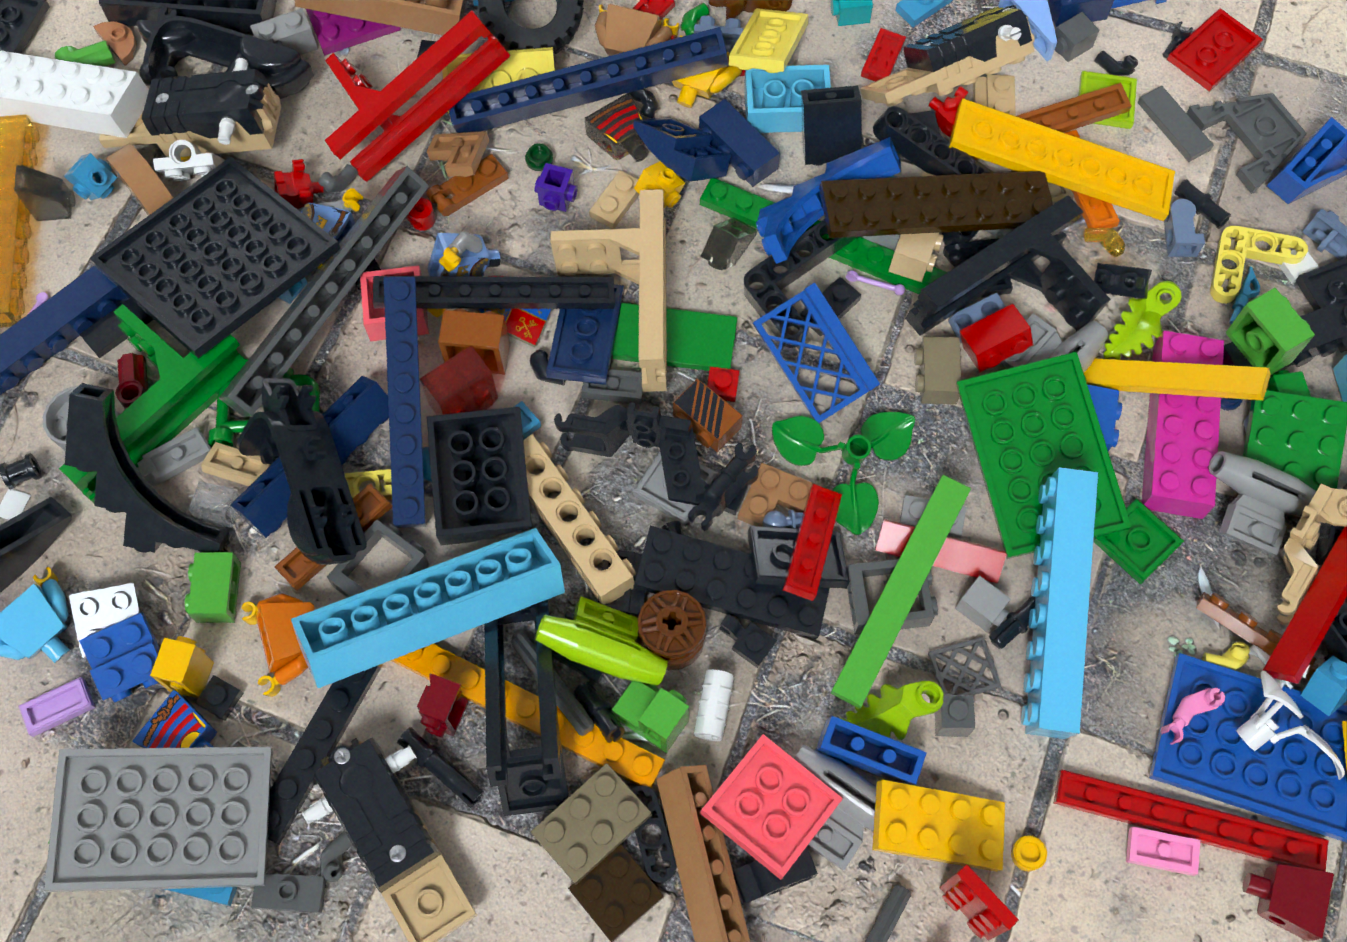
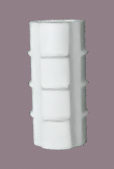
M714 669L706 670L698 715L696 716L697 720L694 730L696 737L710 741H722L730 696L732 694L731 690L734 680L732 674Z

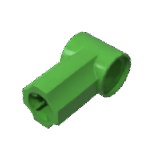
M106 40L80 49L73 46L61 47L54 55L57 60L102 67L115 63L114 56Z

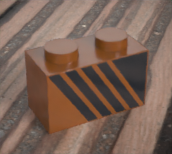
M698 378L673 402V417L691 420L693 432L696 434L697 440L706 448H713L717 453L742 428L743 415Z

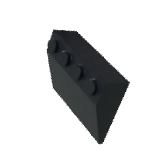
M520 406L427 416L436 537L440 545L470 543L532 528Z

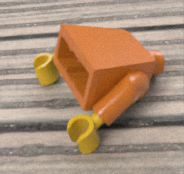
M283 593L263 599L257 605L252 602H245L241 608L245 612L252 611L249 616L243 617L242 620L249 625L258 624L269 672H275L274 677L264 675L258 680V685L261 686L271 681V688L263 693V695L268 697L276 696L281 689V685L289 683L308 668L291 619L315 610V607L311 602H303L300 599Z

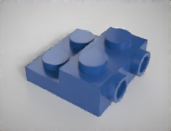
M143 612L79 640L92 668L90 673L102 700L112 698L115 703L133 695L131 688L143 683L146 689L159 683L150 674L160 648Z

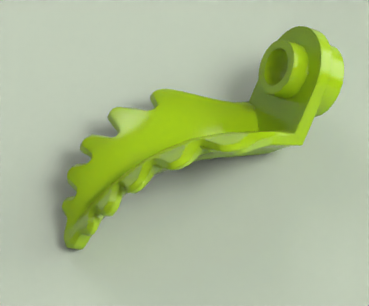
M1162 281L1148 290L1147 299L1130 298L1128 304L1132 312L1123 311L1121 313L1125 325L1116 324L1114 326L1118 333L1109 335V340L1112 343L1105 344L1106 350L1103 353V357L1106 359L1113 357L1119 360L1122 354L1125 358H1130L1132 355L1131 350L1140 355L1143 352L1141 343L1149 349L1153 348L1152 335L1159 339L1163 332L1160 321L1161 317L1175 308L1181 301L1179 286L1171 281ZM1163 293H1169L1172 297L1169 300H1163L1160 296Z
M931 681L911 683L900 688L884 684L880 689L881 698L874 694L867 695L868 707L862 705L861 709L855 707L857 713L847 711V720L844 718L840 719L888 738L891 737V732H893L897 739L903 740L913 718L933 714L941 708L943 704V691L938 684ZM922 694H926L929 697L930 703L923 699Z

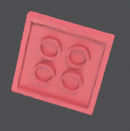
M762 734L702 808L700 814L781 880L843 798Z

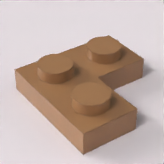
M486 131L435 134L427 149V154L430 161H447L445 170L448 177L475 175L489 143V138Z
M761 462L758 469V479L751 485L737 519L753 526L763 527L764 516L768 512L774 511L777 504L795 512H804L809 490L812 484L815 483Z

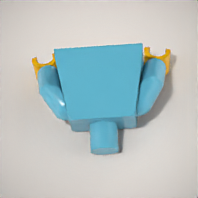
M46 568L48 575L44 579H39L35 574L33 579L37 584L31 585L0 612L1 657L20 660L25 657L32 659L42 650L56 663L70 650L57 637L67 628L65 621L69 614L65 594L58 584V577L51 568Z

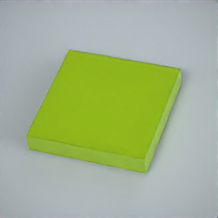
M1088 71L1081 72L1078 96L1121 83L1132 105L1127 113L1092 124L1126 129L1132 128L1134 124L1137 78Z

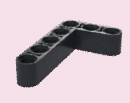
M889 107L873 125V133L878 140L881 141L891 137L897 153L926 173L936 176L994 173L967 153L954 147L950 148L951 142L900 107ZM978 231L942 232V235H944L943 242L946 246L967 243Z
M825 219L798 238L790 250L787 260L776 264L771 255L745 274L744 295L760 317L770 312L767 309L769 305L776 304L780 306L788 301L781 291L783 288L858 237L834 238L831 241L823 240L821 236L828 234L826 221ZM806 250L809 251L811 255L808 257H801L797 253L799 251ZM778 266H783L788 269L785 273H777L774 271V269ZM759 282L762 283L764 287L759 290H754L750 287V285L752 283ZM792 305L788 318L804 321ZM786 310L778 314V316L785 317ZM770 319L765 322L776 337L781 336L784 321ZM787 322L786 328L793 326L799 332L794 335L785 333L784 339L801 342L804 326ZM786 343L782 344L783 346L788 348L797 347L795 345H790Z

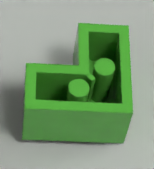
M632 681L612 709L613 715L619 722L666 754L689 722V706L686 704L687 699L675 690L671 689L667 692L663 688L659 690L655 685Z

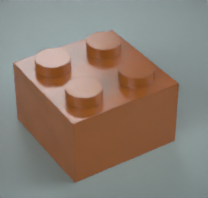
M465 309L444 310L438 344L446 369L505 375L510 340L504 315L491 311L474 313Z

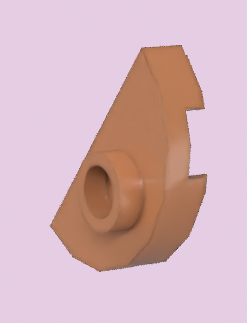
M114 21L102 22L93 26L96 33L103 41H107L112 52L124 66L133 60L137 41L130 28Z

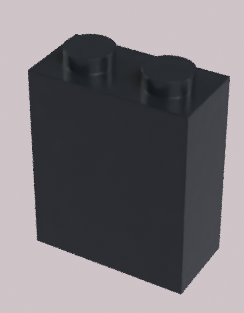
M858 85L801 90L802 140L805 165H823L862 149V100Z

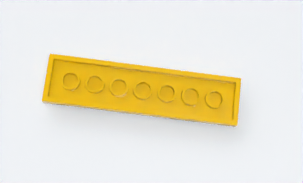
M962 98L953 126L950 148H957L970 156L1017 172H1045L1047 182L1164 221L1169 215L1175 176L1174 170Z

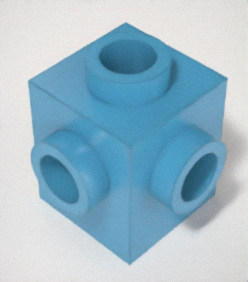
M91 153L82 155L64 175L74 185L73 190L84 199L89 198L90 200L100 197L102 199L106 198L113 191L114 186L112 183L117 179L112 173L111 166L100 158L97 160Z

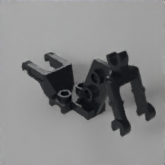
M629 403L628 409L615 405L597 417L571 413L565 422H562L560 413L554 417V423L558 431L575 433L571 441H569L567 433L561 435V445L566 451L612 457L631 435L633 443H637L642 447H659L668 500L697 505L690 510L688 518L693 523L697 516H705L706 518L701 523L703 531H707L713 524V518L720 516L731 502L739 497L738 494L745 485L753 484L759 476L756 465L752 466L749 473L745 472V467L756 460V446L751 445L749 451L745 453L743 452V444L738 443L735 446V456L725 468L720 470V474L712 484H707L701 477L691 420L663 416L659 407H653L652 413L637 411L636 403Z

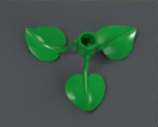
M883 412L872 415L863 423L861 435L850 437L846 444L839 442L837 445L823 448L819 447L824 440L823 429L816 420L805 416H795L773 422L772 437L781 456L789 463L797 466L812 464L815 460L816 452L822 454L837 450L842 451V458L846 463L852 465L853 469L850 485L839 484L832 490L842 494L835 521L852 534L860 535L873 523L879 505L877 492L871 484L859 483L856 485L860 464L870 454L871 448L874 454L882 460L893 461L902 457L907 452L911 443L915 417L900 412Z

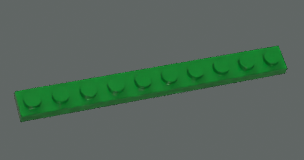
M712 178L700 197L699 205L757 228L756 221H758L760 209L775 202ZM817 220L806 231H808L821 221ZM828 234L821 236V238L826 241H831L834 239L829 238ZM861 237L856 238L829 257L894 285L902 284L905 289L920 294L924 287L948 273L933 267L932 273L926 271L923 281L919 282L888 272L895 251Z

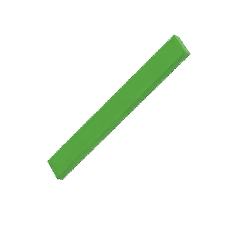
M942 475L831 691L832 695L861 709L971 490L970 487Z

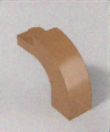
M130 143L105 158L111 166L113 174L121 179L148 216L173 198L151 166Z

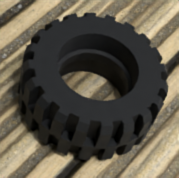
M478 0L479 17L507 51L553 47V53L557 54L562 51L566 44L572 41L576 31H578L584 9V0H556L557 9L553 19L547 25L535 29L524 28L514 23L506 12L505 0Z

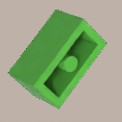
M233 552L194 554V563H191L188 569L191 588L190 593L185 596V611L196 623H235L241 562Z

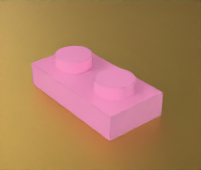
M1133 826L1129 828L1126 854L1127 863L1191 876L1198 874L1200 840Z

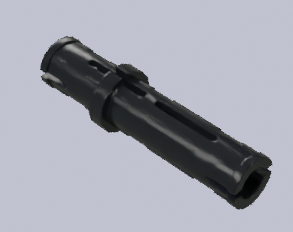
M412 727L404 731L397 744L404 749L410 746L417 757L415 758L417 765L422 769L425 767L462 799L469 808H472L481 799L480 796H483L484 791L450 763L439 752V747L435 744L433 746L429 744Z

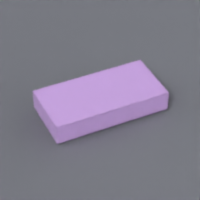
M82 677L19 705L28 734L32 737L95 708L86 681Z

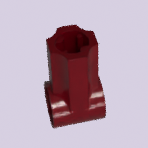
M134 353L122 354V357L117 360L119 385L116 388L115 394L124 409L128 408L148 390L146 358L143 355Z

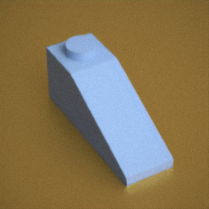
M1000 0L999 8L1016 5L1017 9H1021L1028 17L1030 30L1035 38L1034 48L1046 61L1051 60L1057 44V38L1048 0Z

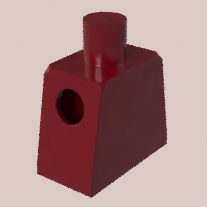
M1275 864L1266 868L1264 877L1250 872L1246 874L1242 889L1245 893L1259 897L1257 914L1260 917L1303 940L1310 942L1323 938L1334 877L1333 873Z

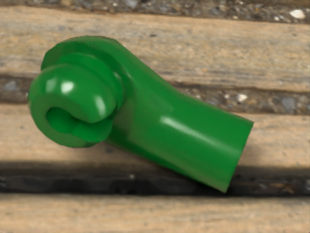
M701 3L683 15L681 30H684L686 36L694 34V26L700 21L701 16L709 15V9L705 3Z

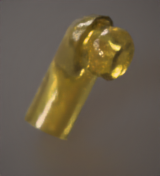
M1085 228V243L1100 242L1113 257H1119L1124 253L1125 242L1113 228Z

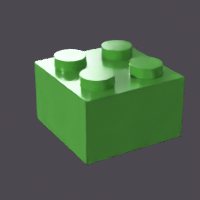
M1276 288L1247 303L1226 331L1227 336L1253 367H1267L1271 375L1292 363L1315 336L1310 325L1297 314L1289 300L1282 296Z

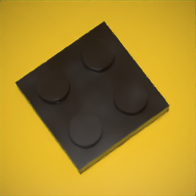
M622 844L577 885L572 884L568 888L610 942H615L664 899V895Z

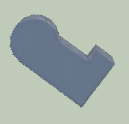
M1187 199L1175 200L1170 207L1169 215L1164 220L1168 257H1197L1205 244L1204 234L1195 233L1193 217L1196 214V207Z
M995 293L955 313L948 322L956 337L962 343L960 330L1006 306L998 293Z

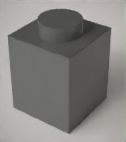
M1081 12L1057 26L1055 30L1057 38L1055 51L1069 62L1093 48L1100 30Z
M943 695V704L935 712V736L969 737L975 729L974 695Z

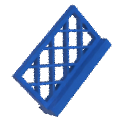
M815 282L752 323L812 418L818 423L880 385ZM800 300L808 310L806 321L788 318L791 306ZM786 310L785 317L778 316V314ZM810 316L813 318L816 324L809 323ZM770 319L784 321L781 336L768 335L762 324ZM787 322L804 326L801 342L784 339ZM808 327L819 329L824 335L821 347L805 343ZM772 341L779 342L778 349ZM826 342L829 343L832 349L825 348ZM783 343L800 347L796 363L785 361L781 356ZM803 348L820 351L817 367L800 364ZM824 352L835 354L840 360L838 372L821 369ZM788 366L795 367L794 374ZM843 367L845 368L848 374L842 373ZM799 368L816 372L813 388L804 387L797 381ZM820 373L837 376L833 393L816 389ZM840 378L852 380L859 391L850 397L837 394ZM804 391L811 392L810 399ZM815 393L832 397L830 409L821 415L818 414L813 406ZM836 398L843 399L842 402L835 406Z

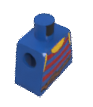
M173 690L132 742L141 748L214 747L210 742L216 736L217 731L186 698Z

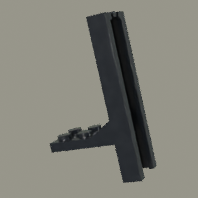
M1069 195L1062 198L924 287L917 297L919 300L914 302V308L909 311L905 319L921 336L1010 276V279L1041 291L1046 300L1059 311L1065 321L1077 332L1087 323L1093 321L1111 300L1061 245L1067 235L1064 232L1057 234L1076 222L1083 214L1082 209ZM1041 256L1050 261V264L1043 273L1033 263Z
M548 600L529 606V610H519L484 624L486 768L490 787L498 786L504 816L555 810L569 797L557 715L553 650L536 641L541 747L510 751L507 738L503 624L535 621L536 636L543 616H550Z

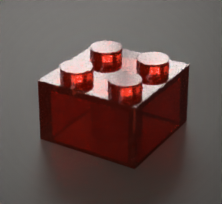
M472 346L420 378L428 404L436 415L487 410L498 399L492 372Z

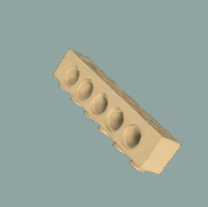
M532 434L523 440L529 502L598 600L599 598L600 603L603 605L606 603L610 604L623 596L624 592L630 588L631 590L633 589V576L636 575V572L627 559L621 560L616 552L619 549L613 538L609 534L604 536L599 528L602 525L593 511L588 513L584 508L583 504L585 501L576 487L571 489L566 481L569 479L560 464L555 466L550 460L552 454L544 442L538 443ZM535 469L544 470L542 473L538 475L531 474V472ZM551 492H560V495L555 498L547 497ZM567 515L577 516L571 522L563 521V518ZM585 538H591L594 540L593 543L588 546H583L579 544L580 541ZM602 560H607L611 564L606 570H598L596 568L599 563H602Z

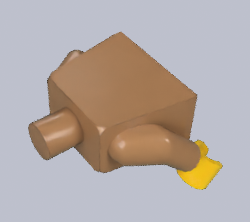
M601 4L599 5V15L595 23V30L599 44L604 47L607 55L612 56L668 41L672 35L677 37L679 23L675 26H669V19L665 18L661 27L662 23L659 15L608 4L607 10H604Z

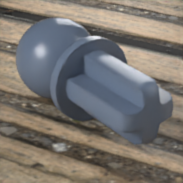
M789 510L788 516H785L780 511H770L763 518V527L799 529L803 512L795 513L794 510Z

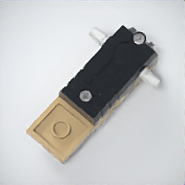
M1016 5L1005 8L994 7L939 31L938 34L934 33L927 36L926 39L922 38L915 41V44H908L903 47L908 68L860 88L863 99L874 101V103L894 106L903 102V97L910 94L915 96L924 92L937 93L938 96L947 95L954 91L953 87L960 84H972L978 81L977 77L983 74H995L1002 70L1001 66L1008 63H1020L1025 60V56L1035 52L1033 46L1035 38L1031 33L1028 17L1021 9H1017Z
M373 737L366 741H359L355 738L351 741L352 745L349 748L347 746H338L333 750L331 758L326 756L321 759L323 767L314 772L313 775L323 791L324 797L310 805V808L304 812L302 811V815L306 822L311 824L313 821H318L334 811L408 942H438L476 917L477 914L395 773L417 757L411 747L408 746L386 758L381 747Z

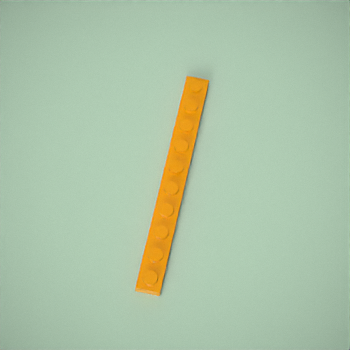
M435 644L390 660L430 680L429 674L431 673L461 684V697L467 698L469 701L485 708V669ZM505 680L506 719L541 736L539 696ZM557 706L562 748L600 767L607 763L618 776L638 786H647L652 789L665 763V759L623 738L615 742L612 740L609 743L595 724L592 731L581 736Z

